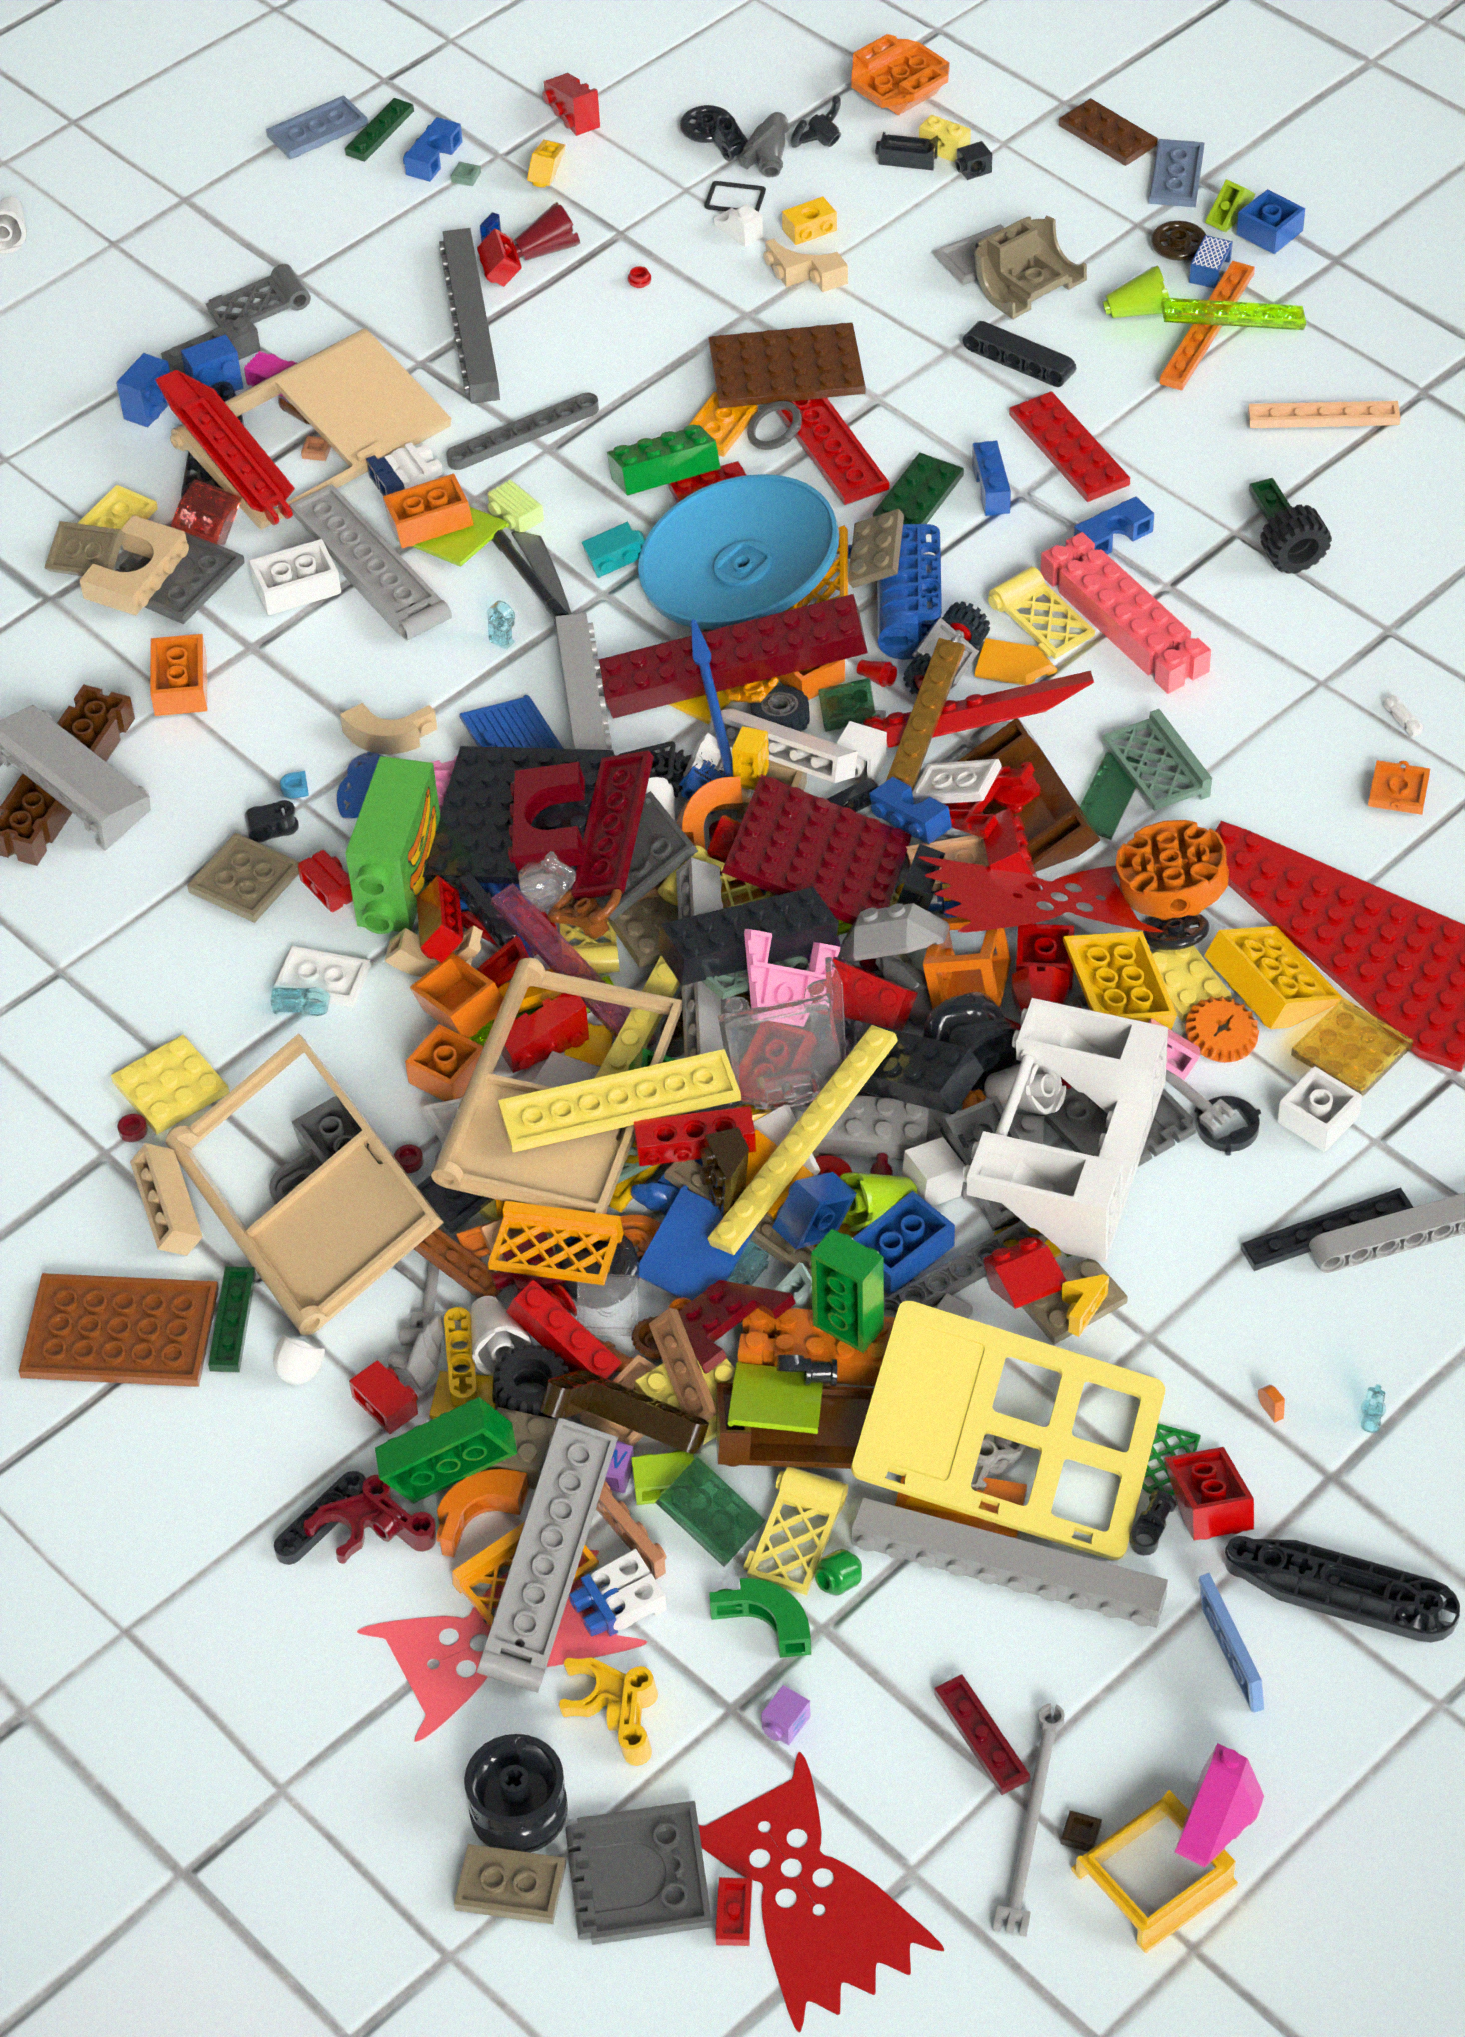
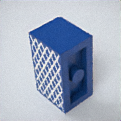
M1205 235L1191 262L1189 283L1215 289L1218 285L1219 271L1223 263L1230 262L1233 241Z

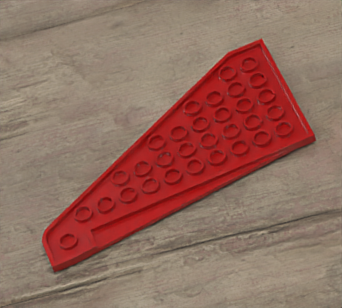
M1221 821L1215 832L1220 835L1226 847V864L1229 869L1228 886L1270 924L1277 926L1302 953L1417 1057L1462 1072L1465 1066V924L1259 834Z

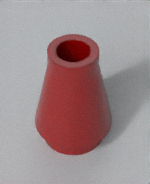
M862 659L857 665V674L866 677L881 687H886L894 684L897 678V668L891 662Z

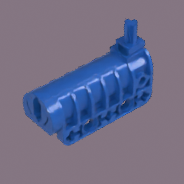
M903 524L898 574L877 580L878 646L885 655L891 658L907 660L914 658L912 656L913 652L934 622L942 614L940 530L932 524ZM927 534L931 535V542H926ZM848 545V559H851L852 545ZM926 552H932V553L935 554V556H934V555H931V554H924V553H926ZM927 565H931V572H927ZM927 602H932V608H927Z

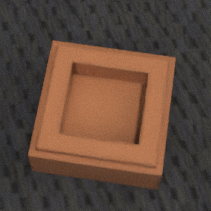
M307 436L301 451L302 459L326 461L331 446L323 437Z

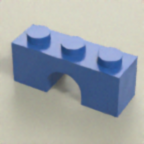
M436 117L427 126L424 133L416 139L415 144L410 150L404 154L403 164L405 165L406 175L431 182L441 169L439 153L453 155L462 144L461 123Z
M998 441L973 443L972 467L976 482H980L981 502L985 516L1009 514L1011 490Z
M1135 496L1075 525L1074 536L1083 532L1095 543L1094 550L1101 549L1106 554L1112 552L1113 534H1123L1133 542L1152 533L1154 512Z
M891 777L869 793L872 804L871 810L877 818L889 822L894 827L902 829L914 838L927 844L932 843L952 828L948 806L932 797L914 804L911 786L894 777Z

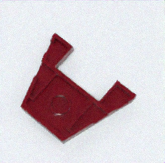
M718 1280L693 1301L687 1303L678 1313L696 1359L703 1372L707 1374L727 1358L724 1350L716 1345L715 1341L756 1309H760L772 1318L777 1319L795 1305L796 1302L793 1295L788 1292Z

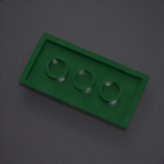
M919 452L875 509L873 517L900 509L904 514L903 524H927L964 476V468Z

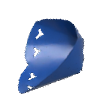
M367 752L357 756L347 768L348 775L340 783L337 791V806L342 818H358L379 757L383 755ZM348 783H350V786H351L352 788L348 789V790L345 792V790L348 788V787H347ZM345 800H346L348 803H351V804L348 806V809H347V810H346V804L344 803Z

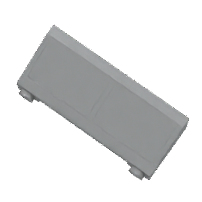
M31 705L0 720V766L3 763L7 767L12 764L83 820L87 831L92 830L97 833L99 838L95 842L105 851L151 810L150 796L142 786L137 787L55 723L50 714L45 710L40 711L34 705Z

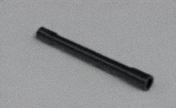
M502 529L498 530L494 534L493 539H491L492 542L503 552L544 604L545 609L556 622L555 616L569 615L562 604L554 598L512 545Z

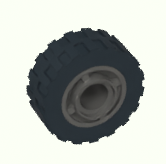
M775 686L761 703L751 704V715L802 732L810 722L808 697L804 695V692L797 690L795 687Z

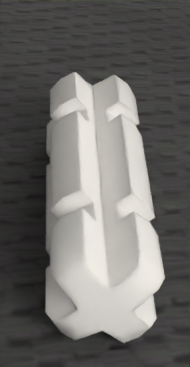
M1391 695L1385 699L1384 707L1392 713L1391 715L1406 729V732L1411 737L1422 733L1423 725L1415 719V716L1401 703L1396 695Z

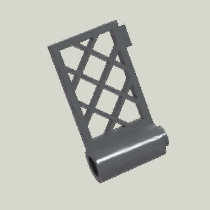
M280 264L272 270L270 276L227 295H219L209 299L206 307L219 327L225 325L227 319L236 320L243 316H246L254 324L289 308L297 311L302 310L310 303L311 296L291 266ZM270 286L268 293L259 292L260 289ZM249 297L247 302L238 301L239 298ZM255 298L264 299L262 304L253 303ZM270 300L281 302L274 306L268 305ZM221 306H227L225 312L217 311L215 309ZM233 308H242L240 314L231 313ZM249 310L258 311L253 315H246Z

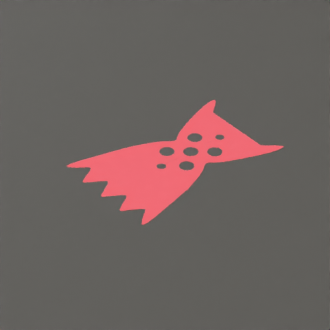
M590 1550L595 1557L599 1553L598 1550ZM581 1555L578 1564L579 1568L588 1562L583 1555ZM506 1572L501 1578L506 1579L508 1572ZM581 1578L572 1584L570 1593L582 1586ZM496 1585L494 1598L500 1599L504 1586ZM492 1587L482 1597L490 1598ZM568 1596L547 1667L562 1665L566 1658H595L641 1647L647 1641L620 1636L617 1633L609 1636L607 1631L591 1637L585 1628L583 1617L595 1611L590 1606L577 1613L571 1605ZM473 1607L470 1615L466 1618L439 1616L378 1623L363 1627L357 1631L359 1634L386 1639L426 1716L415 1736V1742L426 1738L446 1722L482 1686L488 1677L476 1673L483 1651H475L470 1647V1640L473 1636L484 1634L488 1637L491 1628L490 1625L484 1622L483 1617L475 1607ZM448 1628L456 1630L459 1634L458 1641L450 1646L442 1644L439 1640V1634ZM437 1659L440 1663L439 1667L430 1669L427 1666L428 1661ZM464 1660H470L476 1665V1672L468 1678L459 1676L456 1671L457 1665Z

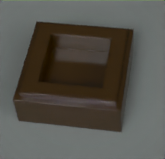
M1070 1810L1061 1837V1845L1089 1852L1096 1845L1102 1819Z

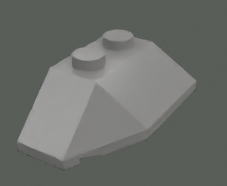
M914 903L906 905L894 904L881 909L868 908L860 912L844 937L838 958L858 961L904 954L927 948L932 944L938 945L945 942L950 926L948 922Z

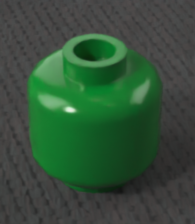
M838 1549L821 1558L816 1565L815 1580L822 1591L834 1596L844 1594L856 1587L862 1579L860 1559L845 1549Z

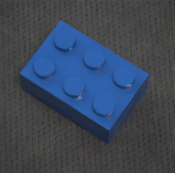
M912 1191L854 1236L853 1239L867 1248L870 1247L877 1250L880 1255L884 1256V1291L891 1295L908 1284L955 1246V1224Z

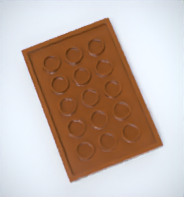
M42 1273L19 1367L20 1378L199 1387L219 1290L218 1282Z

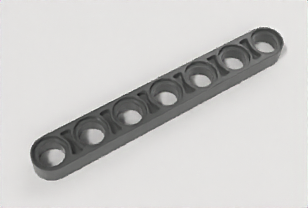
M582 393L453 446L446 453L447 464L454 470L465 469L591 417L599 411L598 397L593 393ZM593 403L591 406H583L582 404ZM565 411L572 412L569 415H561ZM543 420L550 421L547 424H540L539 422ZM521 429H527V430H529L528 432H525V433H519V432H517L518 430H521ZM499 438H506V439H507L506 441H503V442H497V441H496V440L499 439ZM477 447H485V448H486V449H484V450H482V451H476V450H474V449L477 448ZM455 456H463V457H464V458H462V459H460V460H454V459H452V458L455 457Z
M1020 1221L884 1298V1310L892 1309L897 1313L899 1305L910 1295L919 1296L921 1298L920 1304L932 1307L938 1304L946 1293L954 1295L987 1276L984 1262L979 1259L982 1254H992L993 1251L999 1248H1008L1004 1245V1242L1009 1239L1019 1242L1027 1237H1037L1045 1243L1048 1238L1042 1233L1031 1234L1028 1231L1030 1227L1025 1222ZM959 1267H966L971 1272L966 1276H959L955 1273V1270ZM935 1281H942L946 1284V1287L942 1290H934L930 1287V1284Z

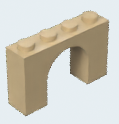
M132 515L121 529L125 533L122 542L123 550L151 559V561L143 568L131 572H118L92 564L80 579V585L84 599L136 616L148 604L152 595L160 589L168 575L173 573L180 560L187 555L189 545L187 544L184 531Z

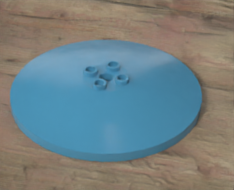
M769 474L746 475L726 479L687 496L668 510L654 525L646 537L639 556L638 572L641 586L648 601L660 614L669 620L691 627L692 619L697 621L700 629L715 630L777 614L801 601L825 577L833 564L839 545L838 524L833 509L826 498L807 483L786 476Z

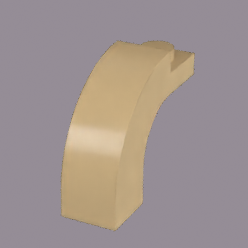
M363 703L340 714L342 730L346 737L356 746L379 754H398L421 747L419 738L437 730L435 710L430 705L406 717L395 720H387L375 716Z
M472 926L463 933L464 940L452 953L471 965L473 958L481 949L480 940L483 931ZM407 928L389 941L385 962L405 973L423 977L440 963L435 958L430 959L422 953L419 936Z

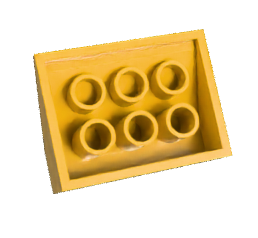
M1277 926L1219 930L1204 955L1212 964V968L1223 976L1228 982L1229 987L1242 997L1245 1004L1260 1017L1262 1023L1269 1029L1292 1027L1341 1003L1343 997Z
M1143 931L1063 937L1064 945L1090 1011L1146 1023L1152 1018L1172 1030L1177 1014Z

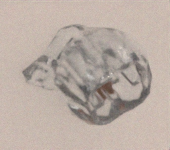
M550 851L541 862H532L524 865L518 873L522 895L533 912H545L551 909L560 901L576 880L574 869L560 862L553 851Z

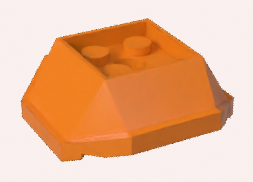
M886 34L853 53L851 88L879 107H887L897 115H900L936 95L942 85L948 83L950 62L920 42L909 39H897L896 36Z

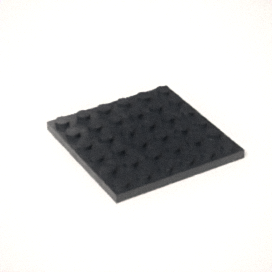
M460 746L424 870V880L433 881L438 875L446 882H455L457 877L471 873L478 883L573 886L577 865L551 869L553 871L549 872V875L537 876L538 872L536 871L519 873L515 863L510 862L508 848L512 846V841L509 834V826L513 825L510 804L514 803L511 794V782L515 780L516 770L579 762L585 777V800L548 806L536 815L531 826L541 830L578 826L583 839L601 758L615 756L614 751Z

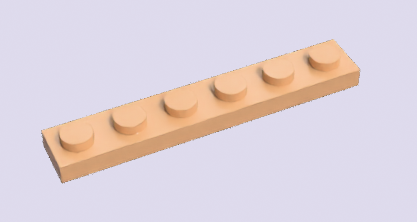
M1398 401L1249 404L1248 406L1250 428L1400 425Z

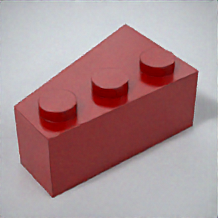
M569 73L544 81L543 99L547 105L549 104L553 108L555 115L564 121L567 129L570 128L578 136L600 128L597 89L593 88L590 90L587 83L580 84V79Z
M1010 808L995 814L999 823L988 839H984L990 868L1037 877L1031 854L1027 848L1029 843L1023 832L1025 827L1020 816L1014 817ZM1028 882L1025 884L1032 891L1042 890L1041 886L1037 883ZM1019 893L1012 894L1015 898H1023Z
M563 993L552 1001L548 997L541 1002L543 1004L542 1008L530 1016L524 1013L514 1020L501 1052L513 1073L530 1068L532 1065L548 1059L552 1051L561 1054L572 1047H580L585 1041L589 1040L586 1004L580 996Z

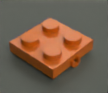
M1377 760L1368 806L1422 815L1430 768L1411 766L1407 761L1392 763Z

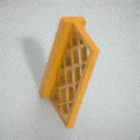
M845 525L838 527L840 538L836 554L840 556L831 565L821 582L801 601L785 611L807 606L813 598L817 599L815 603L848 595V529ZM836 571L840 574L833 582L829 580ZM824 585L829 586L822 595L817 594ZM835 590L840 591V595L829 599Z
M505 1201L502 1209L504 1217L488 1261V1268L490 1270L605 1285L617 1243H621L624 1235L620 1216ZM509 1228L523 1230L524 1232L512 1240L507 1236ZM541 1232H546L553 1236L541 1244L534 1238V1236ZM568 1237L581 1239L580 1242L567 1248L562 1240ZM529 1239L534 1247L520 1254L516 1246ZM598 1240L609 1242L607 1247L598 1252L591 1245ZM558 1243L563 1251L549 1258L544 1250ZM587 1247L592 1255L578 1262L573 1254ZM510 1249L516 1256L508 1262L498 1261L499 1256ZM539 1253L545 1260L536 1266L528 1265L526 1260ZM567 1257L574 1264L565 1270L557 1269L555 1266L556 1263ZM596 1261L601 1266L599 1275L586 1273L583 1269Z
M525 1522L452 1571V1585L459 1593L463 1592L490 1627L494 1618L492 1615L493 1605L498 1606L500 1600L494 1598L496 1585L504 1586L506 1579L497 1578L498 1570L505 1565L511 1566ZM584 1545L582 1555L588 1562L580 1568L577 1567L573 1583L599 1565L598 1559L586 1545ZM479 1583L492 1584L490 1598L476 1596L471 1588Z

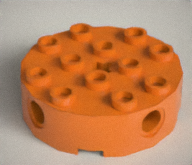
M1167 820L1145 826L1135 832L1134 838L1128 841L1127 844L1123 843L1117 851L1115 867L1120 880L1119 889L1130 907L1141 914L1161 920L1180 918L1187 915L1195 916L1216 902L1228 886L1229 869L1226 864V847L1217 832L1211 828L1207 830L1198 827L1197 822Z

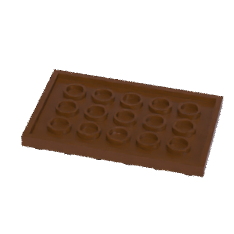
M853 322L708 337L719 408L866 394Z

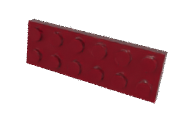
M649 750L601 758L583 838V865H577L571 895L576 900L609 896L614 889L621 890L622 894L625 893L654 758Z

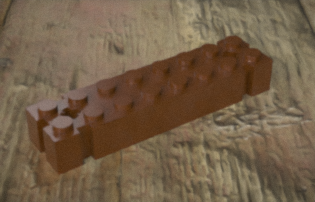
M83 684L74 697L75 707L68 706L57 724L107 762L121 741L120 733H126L135 720L130 696L111 692L109 696L103 695L102 689ZM25 774L20 776L0 806V856L9 858V856L16 854L18 861L38 866L47 852L46 844L54 842L72 812Z

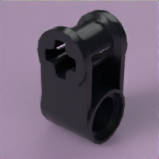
M724 113L718 116L711 129V136L718 145L724 159L732 161L735 156L742 153L748 139L742 133L732 115Z
M281 800L276 803L248 809L245 812L244 818L249 838L255 842H264L269 839L294 834L299 828V822L294 817V804L287 800ZM282 808H284L286 815L282 814ZM284 821H287L288 828H286Z

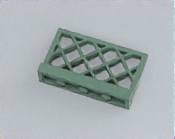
M1160 709L1151 711L1149 719L1102 735V742L1154 811L1196 795L1200 800L1210 797L1212 777ZM1145 729L1151 734L1150 738L1136 735L1137 732ZM1122 739L1128 741L1125 747L1116 745L1113 741ZM1132 743L1146 745L1145 751L1131 748ZM1150 748L1162 749L1164 751L1163 756L1149 753ZM1127 755L1141 758L1140 763L1128 762L1126 759ZM1145 760L1160 763L1158 769L1144 766ZM1164 764L1174 766L1177 772L1164 771L1162 768ZM1140 773L1153 775V781L1141 779L1139 777ZM1158 778L1173 780L1172 785L1157 783ZM1177 782L1189 784L1191 788L1183 790L1175 788ZM1155 790L1167 793L1168 795L1156 800L1152 793Z

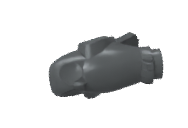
M774 112L757 126L739 156L742 167L749 169L758 161V168L764 176L776 177L780 174V170L783 168L781 158L785 147V133L789 131V122L785 114Z
M905 953L876 958L875 963L882 972L883 978L918 992L908 1019L916 1026L924 1027L927 1017L933 1010L925 973L916 968L910 957Z

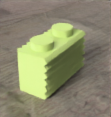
M509 479L504 485L501 484L500 487L497 486L496 489L488 492V509L490 513L509 523L508 529L525 532L544 521L542 505L512 480Z

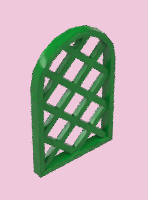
M1158 1423L1156 1433L1159 1438L1153 1440L1151 1448L1153 1455L1149 1456L1148 1462L1157 1459L1161 1466L1151 1470L1149 1465H1147V1472L1144 1478L1150 1476L1155 1484L1147 1486L1143 1482L1142 1488L1149 1494L1158 1488L1160 1491H1164L1172 1496L1175 1495L1173 1490L1165 1491L1162 1487L1171 1481L1161 1456L1168 1453L1171 1456H1175L1174 1451L1182 1447L1186 1453L1196 1452L1201 1435ZM1160 1430L1170 1433L1163 1436ZM1176 1436L1180 1443L1171 1447L1166 1439ZM1181 1436L1188 1437L1191 1439L1184 1441ZM1162 1441L1167 1449L1157 1453L1153 1445ZM1195 1442L1193 1451L1191 1452L1187 1445ZM1164 1470L1168 1478L1159 1482L1154 1474Z

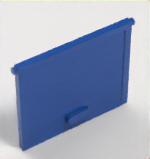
M524 695L523 698L463 712L459 716L479 747L564 749L528 695Z
M683 1185L639 1263L638 1276L679 1298L684 1297L693 1301L718 1280L728 1281L757 1226L735 1255L712 1247L707 1238L723 1217L718 1207H714L711 1201L689 1191L688 1187Z

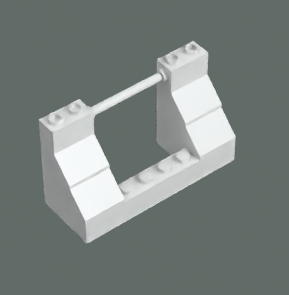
M1032 998L1029 1008H1024L1020 1019L1021 1030H1016L1013 1036L1012 1047L1016 1048V1060L1021 1061L996 1133L983 1131L980 1142L974 1143L971 1152V1159L973 1161L971 1165H966L964 1169L963 1182L967 1183L968 1196L1002 1203L1030 1228H1035L1064 1253L1106 1263L1166 1083L1168 1027ZM1033 1064L1050 1067L1078 1092L1086 1094L1108 1113L1106 1128L1108 1130L1106 1134L1102 1133L1098 1144L1099 1156H1091L1007 1137Z

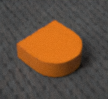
M1270 1384L1259 1389V1401L1273 1422L1284 1419L1285 1398Z

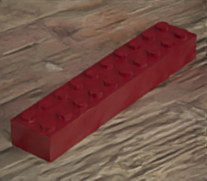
M854 594L702 633L711 653L712 659L709 664L716 692L868 653ZM692 635L599 659L605 701L613 719L706 695L700 668L693 660Z

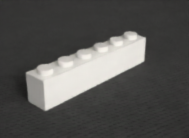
M733 708L721 711L729 746L733 747L742 726L768 731L769 760L833 783L855 777L858 751ZM711 718L710 733H709V734H711L712 736H714V737L716 738V734H715V730H714V726H713V722H712V718Z

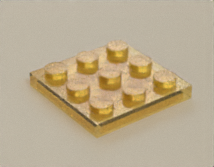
M1342 998L1292 1047L1291 1055L1311 1068L1314 1066L1363 1097L1412 1048L1413 1040L1345 998Z

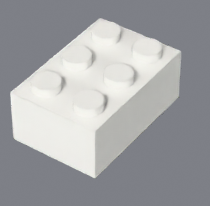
M322 539L249 560L253 584L268 615L341 594L338 570Z

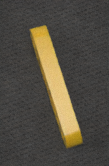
M454 1307L449 1309L444 1315L450 1399L455 1406L459 1407L469 1400L476 1399L478 1394L475 1363L472 1357L471 1315L465 1308ZM456 1320H461V1330L455 1331ZM458 1341H463L468 1344L463 1349H455L452 1347V1345ZM461 1364L470 1367L466 1372L462 1373L453 1370L457 1365ZM466 1383L467 1394H460V1384Z

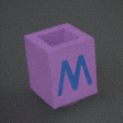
M621 1441L616 1443L605 1481L611 1488V1491L626 1493L633 1470L631 1457H634L633 1446Z
M783 1685L761 1713L762 1730L774 1741L780 1740L790 1745L811 1717L810 1700Z

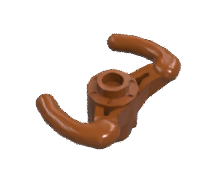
M570 888L553 903L547 914L549 922L578 926L586 936L589 935L590 938L596 939L608 931L607 918L617 908L622 893L621 890L614 889L609 901L602 909L596 899L582 898L576 902L573 909H563L574 899L571 895L572 888Z

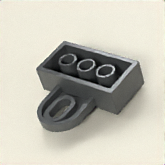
M337 1095L292 1121L298 1142L306 1152L283 1165L273 1175L269 1189L275 1205L286 1196L287 1190L304 1181L362 1131Z

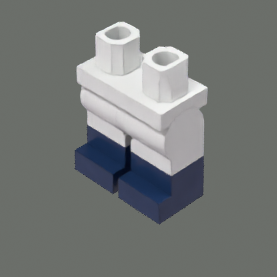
M412 442L405 444V448H398L390 455L377 459L375 455L366 458L369 477L377 489L380 490L382 496L432 481L433 478L443 475L441 463L438 459L433 460L432 452L427 444L415 448Z

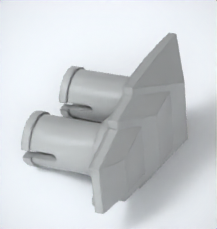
M435 1315L424 1328L403 1326L399 1332V1342L402 1343V1346L412 1345L413 1349L411 1353L392 1351L388 1357V1366L393 1370H407L419 1390L425 1388L437 1370L438 1358L441 1353V1341L444 1334V1325L439 1317Z

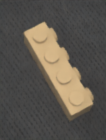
M145 1143L130 1163L157 1249L187 1256L203 1236L175 1151Z

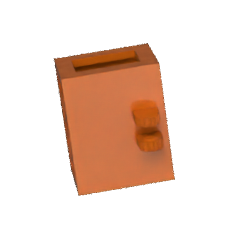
M960 917L942 918V920L948 922L949 930H959L971 923V921ZM1005 928L986 930L981 952L978 954L955 955L949 931L944 943L932 944L927 947L923 968L933 1009L946 999L971 992L987 994L1000 1008L1011 965Z

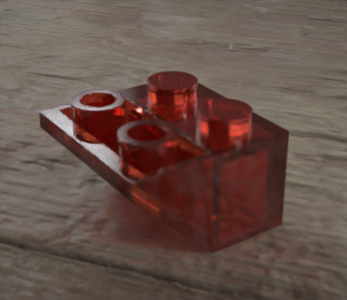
M195 479L179 501L171 527L214 544L225 545L242 497Z

